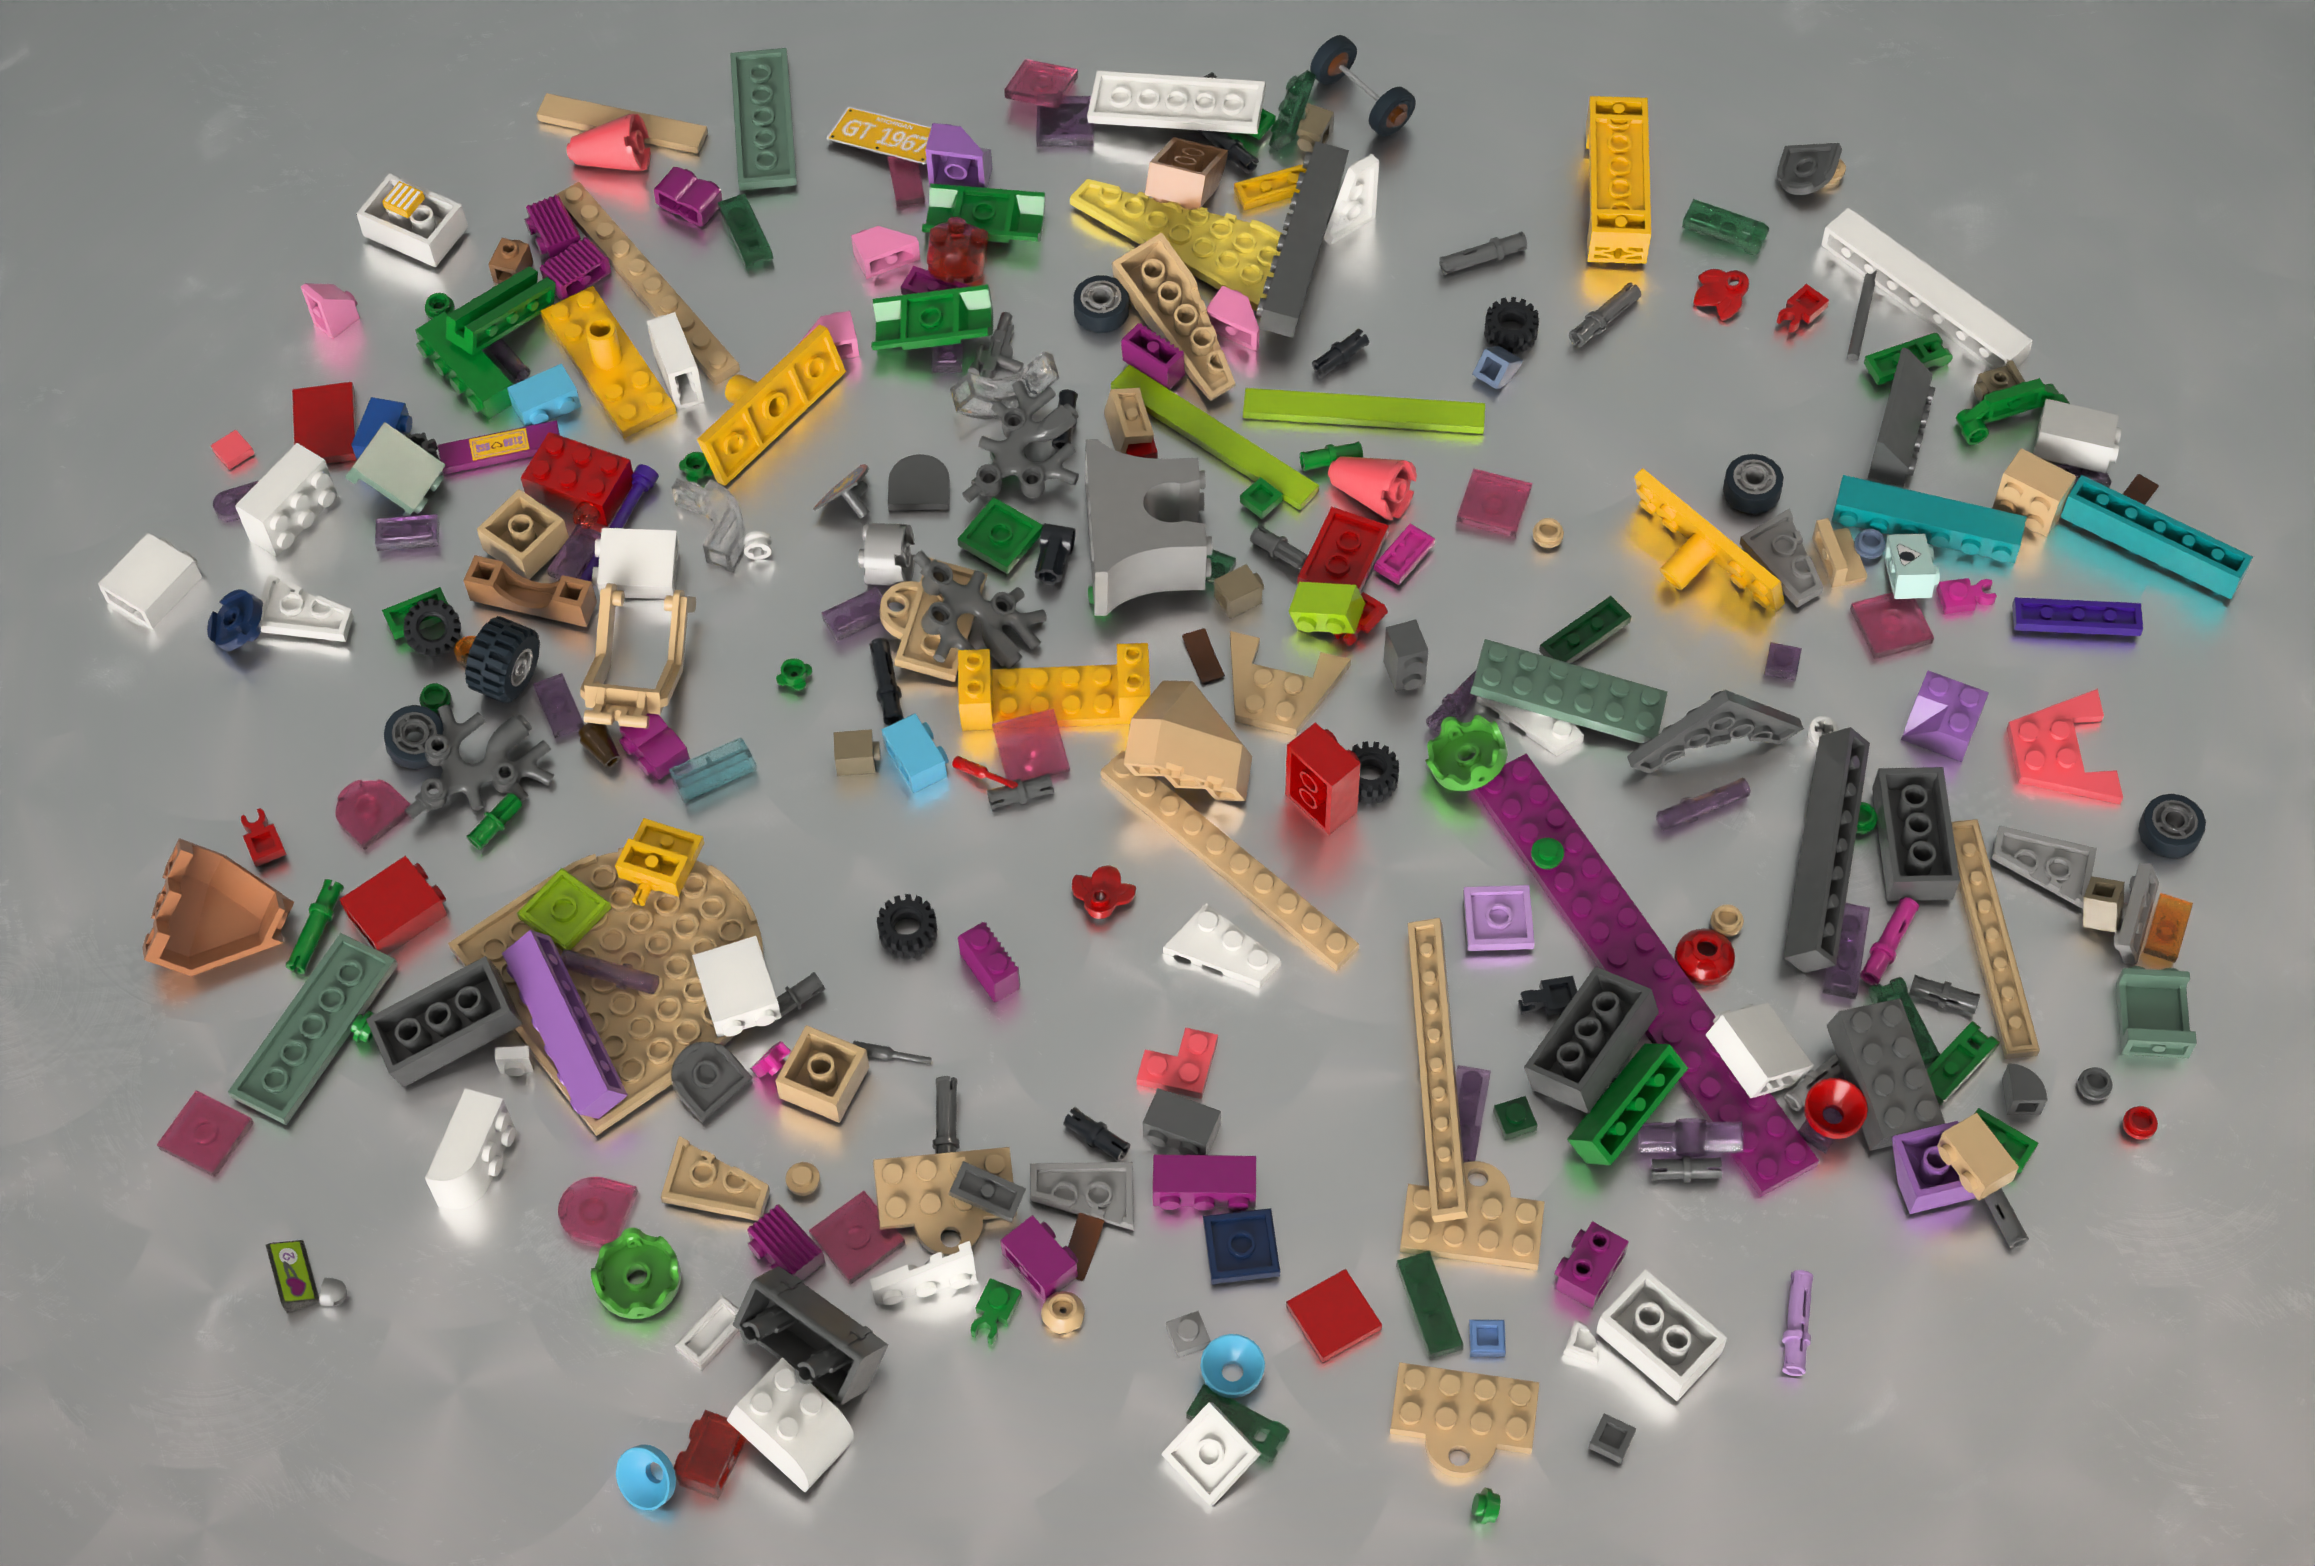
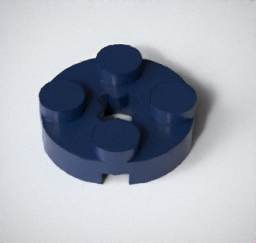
M238 589L228 593L219 602L223 605L219 612L213 611L210 615L207 625L209 639L227 652L241 647L247 641L252 642L258 638L261 632L259 623L263 607L261 599L245 590Z

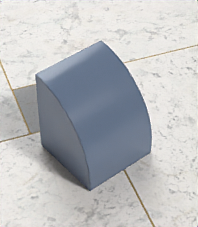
M1500 346L1485 348L1472 375L1493 388L1500 389L1513 378L1523 360Z

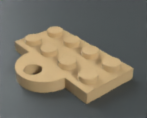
M937 560V562L945 563L952 569L953 580L961 585H967L974 571H976ZM984 573L985 579L980 588L981 595L987 580V573ZM923 575L920 582L905 581L893 585L884 593L881 599L880 620L884 628L891 635L901 639L894 666L955 682L958 673L959 649L951 648L945 662L936 661L933 655L940 643V634H927L921 625V619L931 604L943 602L942 594L937 596L927 594L922 587ZM892 602H898L904 606V609L895 612L890 610L888 605ZM969 613L962 614L957 621L958 629L967 641L975 616Z
M1003 1147L873 1160L879 1229L914 1227L919 1242L933 1254L942 1252L944 1256L952 1255L960 1251L958 1245L970 1241L972 1248L980 1237L983 1220L1000 1217L949 1196L950 1189L963 1161L1014 1183L1010 1148ZM946 1230H953L958 1233L960 1243L955 1247H947L941 1241V1234Z
M1480 1161L1464 1163L1468 1218L1434 1223L1431 1215L1429 1186L1408 1184L1400 1252L1532 1270L1538 1269L1545 1201L1511 1197L1510 1186L1506 1177L1493 1165ZM1474 1173H1479L1486 1177L1487 1183L1483 1186H1474L1469 1182L1468 1177Z
M1399 1362L1390 1434L1425 1439V1449L1429 1460L1439 1471L1456 1478L1475 1476L1490 1465L1496 1449L1527 1454L1532 1453L1540 1382ZM1453 1451H1463L1467 1454L1469 1461L1463 1466H1456L1449 1460V1455Z

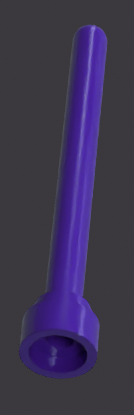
M643 464L637 465L631 476L633 486L609 528L624 527L643 492L652 489L657 482L659 475L654 469ZM595 553L580 579L592 582L593 567L599 566V557H595Z

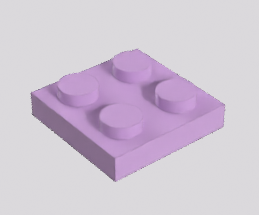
M1529 885L1464 887L1463 899L1468 951L1534 949Z

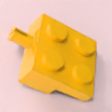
M643 818L634 838H628L615 864L619 878L639 885L632 898V902L636 905L645 906L651 890L662 891L679 897L705 843L703 836Z

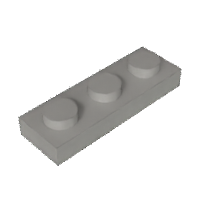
M2139 863L2136 876H2132L2130 879V898L2128 903L2123 905V923L2121 930L2116 931L2114 938L2115 949L2119 950L2124 963L2137 964L2159 885L2152 864Z

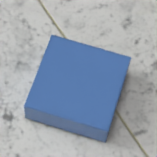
M1469 1320L1470 1357H1505L1504 1320Z

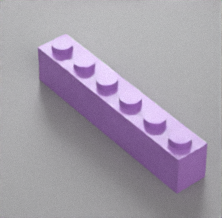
M529 930L502 953L508 965L506 967L507 972L515 980L519 988V997L529 1009L532 1016V1024L540 1033L545 1043V1052L553 1060L558 1070L557 1077L566 1087L571 1097L570 1104L572 1108L580 1115L600 1119L626 1098L628 1094L551 936Z

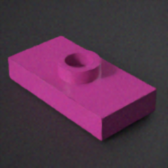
M1410 523L1376 561L1374 571L1400 585L1435 545V538Z

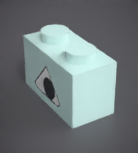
M1888 535L1884 560L1894 599L1932 598L1934 585L1939 584V568L1933 565L1934 550L1932 546H1928L1926 535Z

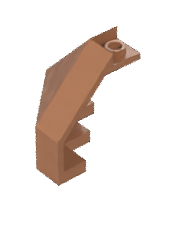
M178 839L165 866L162 877L166 879L161 893L157 895L151 918L154 919L153 928L150 934L148 933L145 936L143 943L144 960L188 976H194L284 943L281 929L293 907L294 901L226 855L186 840Z

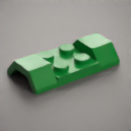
M930 183L929 208L926 224L922 225V232L951 234V238L1003 243H1009L1010 239L1039 242L1041 241L1044 223L1045 193Z
M988 284L873 299L876 339L874 342H871L872 350L896 347L910 350L961 343V339L993 335V306Z

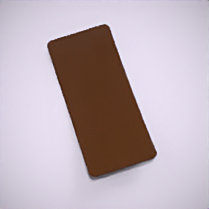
M2137 474L2123 495L2145 505L2159 485L2141 474Z
M1205 628L1182 635L1191 661L1202 683L1225 676Z
M1082 1213L1078 1214L1068 1245L1078 1259V1277L1076 1279L1083 1281L1086 1277L1104 1225L1103 1219Z

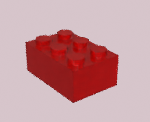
M548 432L522 474L521 481L524 492L540 504L608 527L632 487L633 479L631 476L633 469L630 459Z
M1315 722L1287 744L1285 795L1330 835L1357 813L1360 760L1353 751L1345 750L1331 731L1328 729L1324 730Z

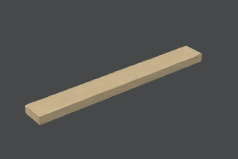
M1978 819L1951 822L1960 877L1959 888L2004 1058L2038 1056L2040 1048Z

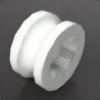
M754 531L745 535L744 554L751 559H765L770 556L771 537L769 534Z
M1819 716L1811 721L1807 737L1813 746L1818 748L1819 736H1822L1821 732H1817L1819 728H1823L1825 733L1838 731V725L1832 718Z

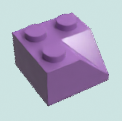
M932 123L925 149L929 187L930 183L988 188L993 169L991 149L978 147L961 126Z
M1928 670L1901 740L1962 762L1989 692Z
M1958 1121L1892 1137L1897 1181L1909 1214L1975 1199V1195L1966 1191L1962 1186L1959 1175L1952 1165H1947L1942 1160L1937 1147L1942 1133L1958 1124Z

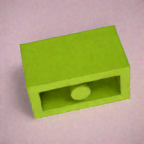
M1299 582L1288 612L1299 631L1308 633L1316 631L1331 632L1333 634H1355L1365 602L1357 585Z

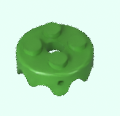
M1475 715L1471 722L1463 723L1455 717L1449 716L1442 721L1441 732L1438 737L1429 740L1427 744L1429 758L1425 761L1440 785L1454 791H1469L1486 785L1501 772L1508 756V747L1495 721L1491 723L1482 716ZM1475 753L1474 757L1470 760L1462 761L1463 758Z
M627 1228L619 1238L601 1247L596 1266L591 1268V1279L601 1303L610 1312L628 1319H643L659 1313L672 1302L681 1283V1269L677 1255L663 1237L646 1235L638 1228ZM641 1270L647 1273L646 1279L640 1284H632L628 1281L629 1276L635 1271Z

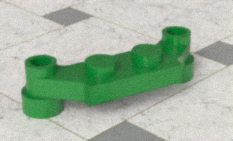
M2038 378L1986 394L1984 399L1975 407L1959 412L1956 416V421L1962 428L1961 434L1969 445H1976L1987 438L1989 430L1985 425L1987 423L2038 407H2044L2046 399L2070 403L2065 395L2059 394L2053 384L2045 385Z

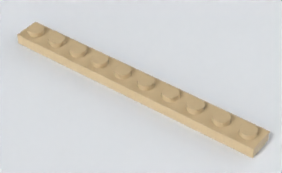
M580 182L556 194L559 195L575 225L608 257L609 264L656 317L676 313L696 364L715 385L740 371L739 363Z
M1122 750L1101 769V777L1334 970H1339L1359 950L1358 942L1155 776H1134L1124 765L1125 751Z
M1440 918L1408 923L1431 1215L1435 1223L1468 1218L1443 925Z

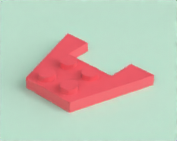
M2098 689L2008 723L2007 732L2019 783L2121 805L2123 794L2117 770L2085 772L2074 723L2102 722L2104 714Z

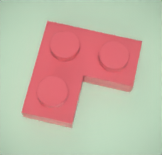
M1185 1028L1178 1056L1145 1049L1137 1075V1085L1154 1089L1159 1088L1168 1092L1202 1099L1216 1050L1218 1035Z

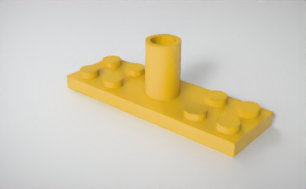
M594 286L541 310L542 318L623 439L677 413L674 403Z
M818 325L760 381L757 382L740 374L733 376L728 381L725 388V396L734 405L697 439L717 483L726 486L846 372L827 327Z
M1642 468L1634 476L1637 485L1636 492L1640 496V505L1648 513L1653 514L1656 512L1662 517V523L1671 532L1679 531L1688 539L1659 569L1670 584L1679 590H1683L1711 560H1714L1731 574L1730 579L1735 585L1741 589L1746 587L1754 593L1753 598L1762 607L1767 608L1769 606L1777 612L1785 604L1779 579L1645 469Z

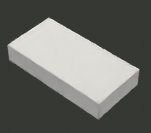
M722 1295L675 1345L676 1350L702 1371L738 1333L739 1330L733 1326V1322L739 1308Z

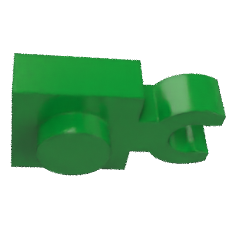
M990 1278L975 1307L976 1313L982 1315V1317L975 1319L972 1323V1337L976 1338L980 1329L988 1328L990 1333L987 1340L989 1344H993L998 1337V1322L1008 1326L1022 1297V1291Z

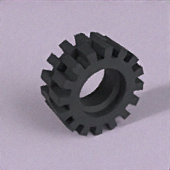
M1506 297L1501 298L1500 304L1495 301L1492 308H1488L1485 319L1484 335L1487 337L1488 344L1494 343L1493 347L1500 346L1507 351L1512 349V354H1518V348L1522 352L1526 351L1527 346L1532 347L1534 340L1537 339L1539 327L1538 311L1534 310V306L1531 303L1526 306V300L1522 298L1520 303L1516 302V297H1511V302H1507ZM1506 321H1515L1523 327L1517 330H1509L1500 324Z
M421 600L417 602V605L412 606L405 616L403 625L404 636L408 645L416 653L424 654L426 657L442 656V654L450 652L458 642L461 632L459 616L450 604L447 605L442 600ZM429 616L440 618L445 626L443 635L435 640L423 637L419 629L422 620Z
M1368 741L1362 743V748L1358 744L1354 745L1352 751L1360 760V768L1372 765L1382 771L1381 777L1374 780L1360 777L1358 802H1361L1362 797L1366 798V804H1372V798H1376L1377 803L1382 802L1383 795L1388 799L1392 795V790H1396L1399 778V761L1396 760V754L1393 751L1389 753V747L1386 745L1379 749V742H1374L1373 747H1369Z
M905 894V900H901L900 895L895 896L894 904L888 900L885 902L886 909L881 907L879 910L877 927L881 944L884 948L887 947L888 952L892 955L897 951V955L900 958H904V953H909V958H915V951H918L921 956L925 953V946L930 949L933 946V940L937 938L938 929L934 909H931L930 903L927 900L923 903L920 896L916 895L914 901L911 894ZM905 918H913L920 923L919 929L912 934L898 933L895 930V925L898 921Z

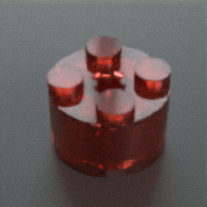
M951 217L948 219V222L931 228L927 251L929 273L935 278L949 283H954V278L964 279L963 283H971L980 279L985 268L988 232L967 224L960 217Z

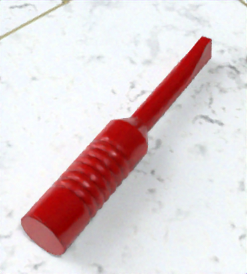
M956 756L952 762L953 768L980 779L989 778L1012 789L1018 786L1017 782L993 774L985 766L960 756Z

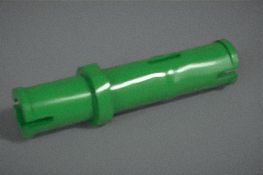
M324 880L316 902L311 903L308 909L310 915L289 960L286 962L285 966L289 970L295 972L297 967L299 968L297 973L305 974L327 922L332 921L334 917L333 909L341 892L344 890V886L339 882L335 881L332 886V880Z

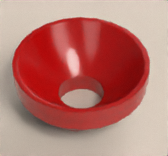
M1703 928L1692 930L1680 939L1675 949L1674 959L1691 983L1700 986H1713L1723 982L1731 974L1735 963V952L1727 937L1715 930ZM1702 942H1709L1716 947L1717 952L1714 955L1705 956L1698 951L1697 946Z
M1829 1078L1821 1080L1811 1087L1805 1099L1804 1112L1808 1123L1817 1133L1831 1139H1843L1854 1135L1862 1127L1867 1117L1868 1107L1865 1096L1854 1084L1839 1078ZM1828 1108L1836 1109L1840 1112L1842 1121L1837 1124L1827 1122L1823 1117V1111Z

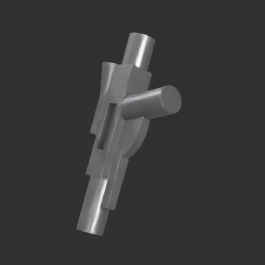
M1008 312L1001 313L997 329H995L993 336L990 338L989 350L984 351L985 346L979 345L975 360L968 369L969 374L978 376L980 365H983L979 386L984 389L991 387L998 366L1018 374L1023 370L1024 363L1012 359L1013 349L1009 342L1014 325H1010L1013 316Z

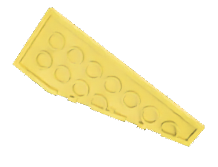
M1086 179L1070 196V205L1140 245L1162 232L1192 275L1218 290L1221 286L1241 292L1249 298L1254 311L1257 312L1260 298H1267V295L1263 294L1267 276L1273 278L1274 273L1270 272V267L1274 255L1280 256L1281 252L1276 251L1280 235L1283 234L1269 225L1253 219L1251 223L1238 220L1237 215L1226 213L1225 216L1209 213L1208 208L1204 207L1189 210L1181 207V204L1171 201L1160 203L1153 200V198H1149L1143 192H1138L1136 195L1122 191L1119 186Z

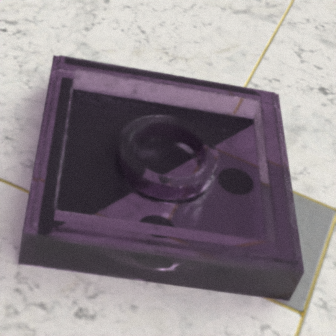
M1037 96V147L1094 146V123H1088L1087 118L1091 96Z

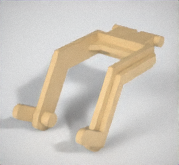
M607 583L605 589L600 591L595 658L580 688V694L585 700L586 707L593 708V710H585L584 722L613 725L614 721H619V726L648 729L650 719L649 716H646L647 713L661 715L664 706L669 704L683 672L688 613L695 612L696 597L685 596L683 590H675L673 596H665L664 610L672 611L667 663L656 688L608 685L603 683L611 668L616 606H623L625 593L624 591L617 590L616 584Z

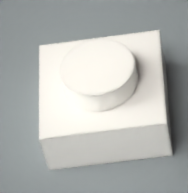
M529 1046L495 1048V1061L500 1074L516 1077L524 1073L534 1072L535 1060Z

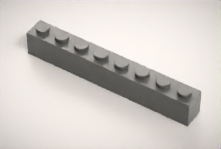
M1315 141L1313 151L1306 152L1302 168L1307 170L1306 173L1300 172L1296 189H1299L1300 192L1293 193L1289 208L1294 210L1293 214L1287 213L1283 230L1287 231V234L1280 235L1276 251L1281 253L1280 256L1274 255L1270 267V272L1274 273L1273 278L1267 276L1263 294H1266L1267 298H1260L1256 315L1261 316L1259 329L1291 338L1294 337L1344 173L1349 150Z
M1851 727L1819 736L1784 958L1803 973L1836 966L1870 746V743Z

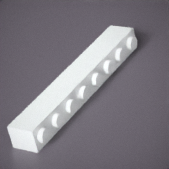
M1848 207L1825 227L1821 246L1864 277L1867 273L1872 274L1877 270L1875 277L1876 286L1993 370L2006 366V363L2011 360L2018 367L2028 358L2033 340L2025 332L2018 330L2004 320L2001 315L1990 310L1979 299L1965 292L1954 281L1940 274L1933 266L1915 256L1908 248L1903 247L1890 238L1886 232L1879 230L1862 215L1857 214Z

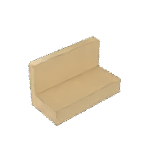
M1140 388L1111 389L1104 409V415L1115 450L1126 454L1128 444L1152 443L1154 433Z
M1829 518L1817 520L1812 539L1831 587L1866 581L1867 572L1860 555L1855 551L1854 540L1849 529L1833 530Z

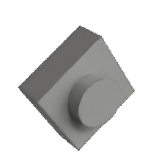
M1199 1311L1166 1322V1329L1178 1358L1205 1349L1211 1342Z

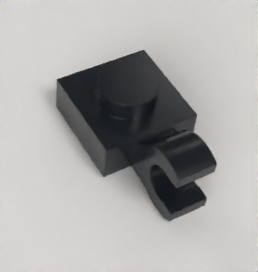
M1573 976L1541 980L1540 990L1521 992L1522 1000H1518L1521 1014H1528L1545 1007L1547 1016L1562 1014L1577 993Z

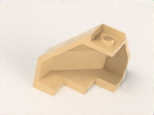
M1162 681L1131 718L1124 765L1134 776H1165L1175 788L1206 789L1215 800L1246 801L1252 763L1250 752L1193 681Z

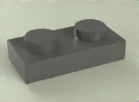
M963 1161L950 1189L949 1196L1012 1223L1026 1188Z

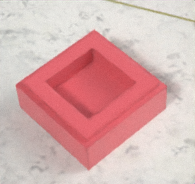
M237 430L232 431L210 445L216 456L229 470L255 454L253 448Z

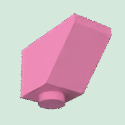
M881 226L862 230L851 235L853 254L866 279L921 260L919 242L915 236Z
M305 283L301 286L313 323L332 339L360 319L356 308L358 303L350 292H343L334 284Z
M1221 286L1207 306V314L1216 334L1257 352L1259 349L1260 329L1249 298L1237 290Z
M850 311L835 312L830 315L821 316L803 337V339L806 338L818 325H822L828 328L841 360L859 357L857 337Z

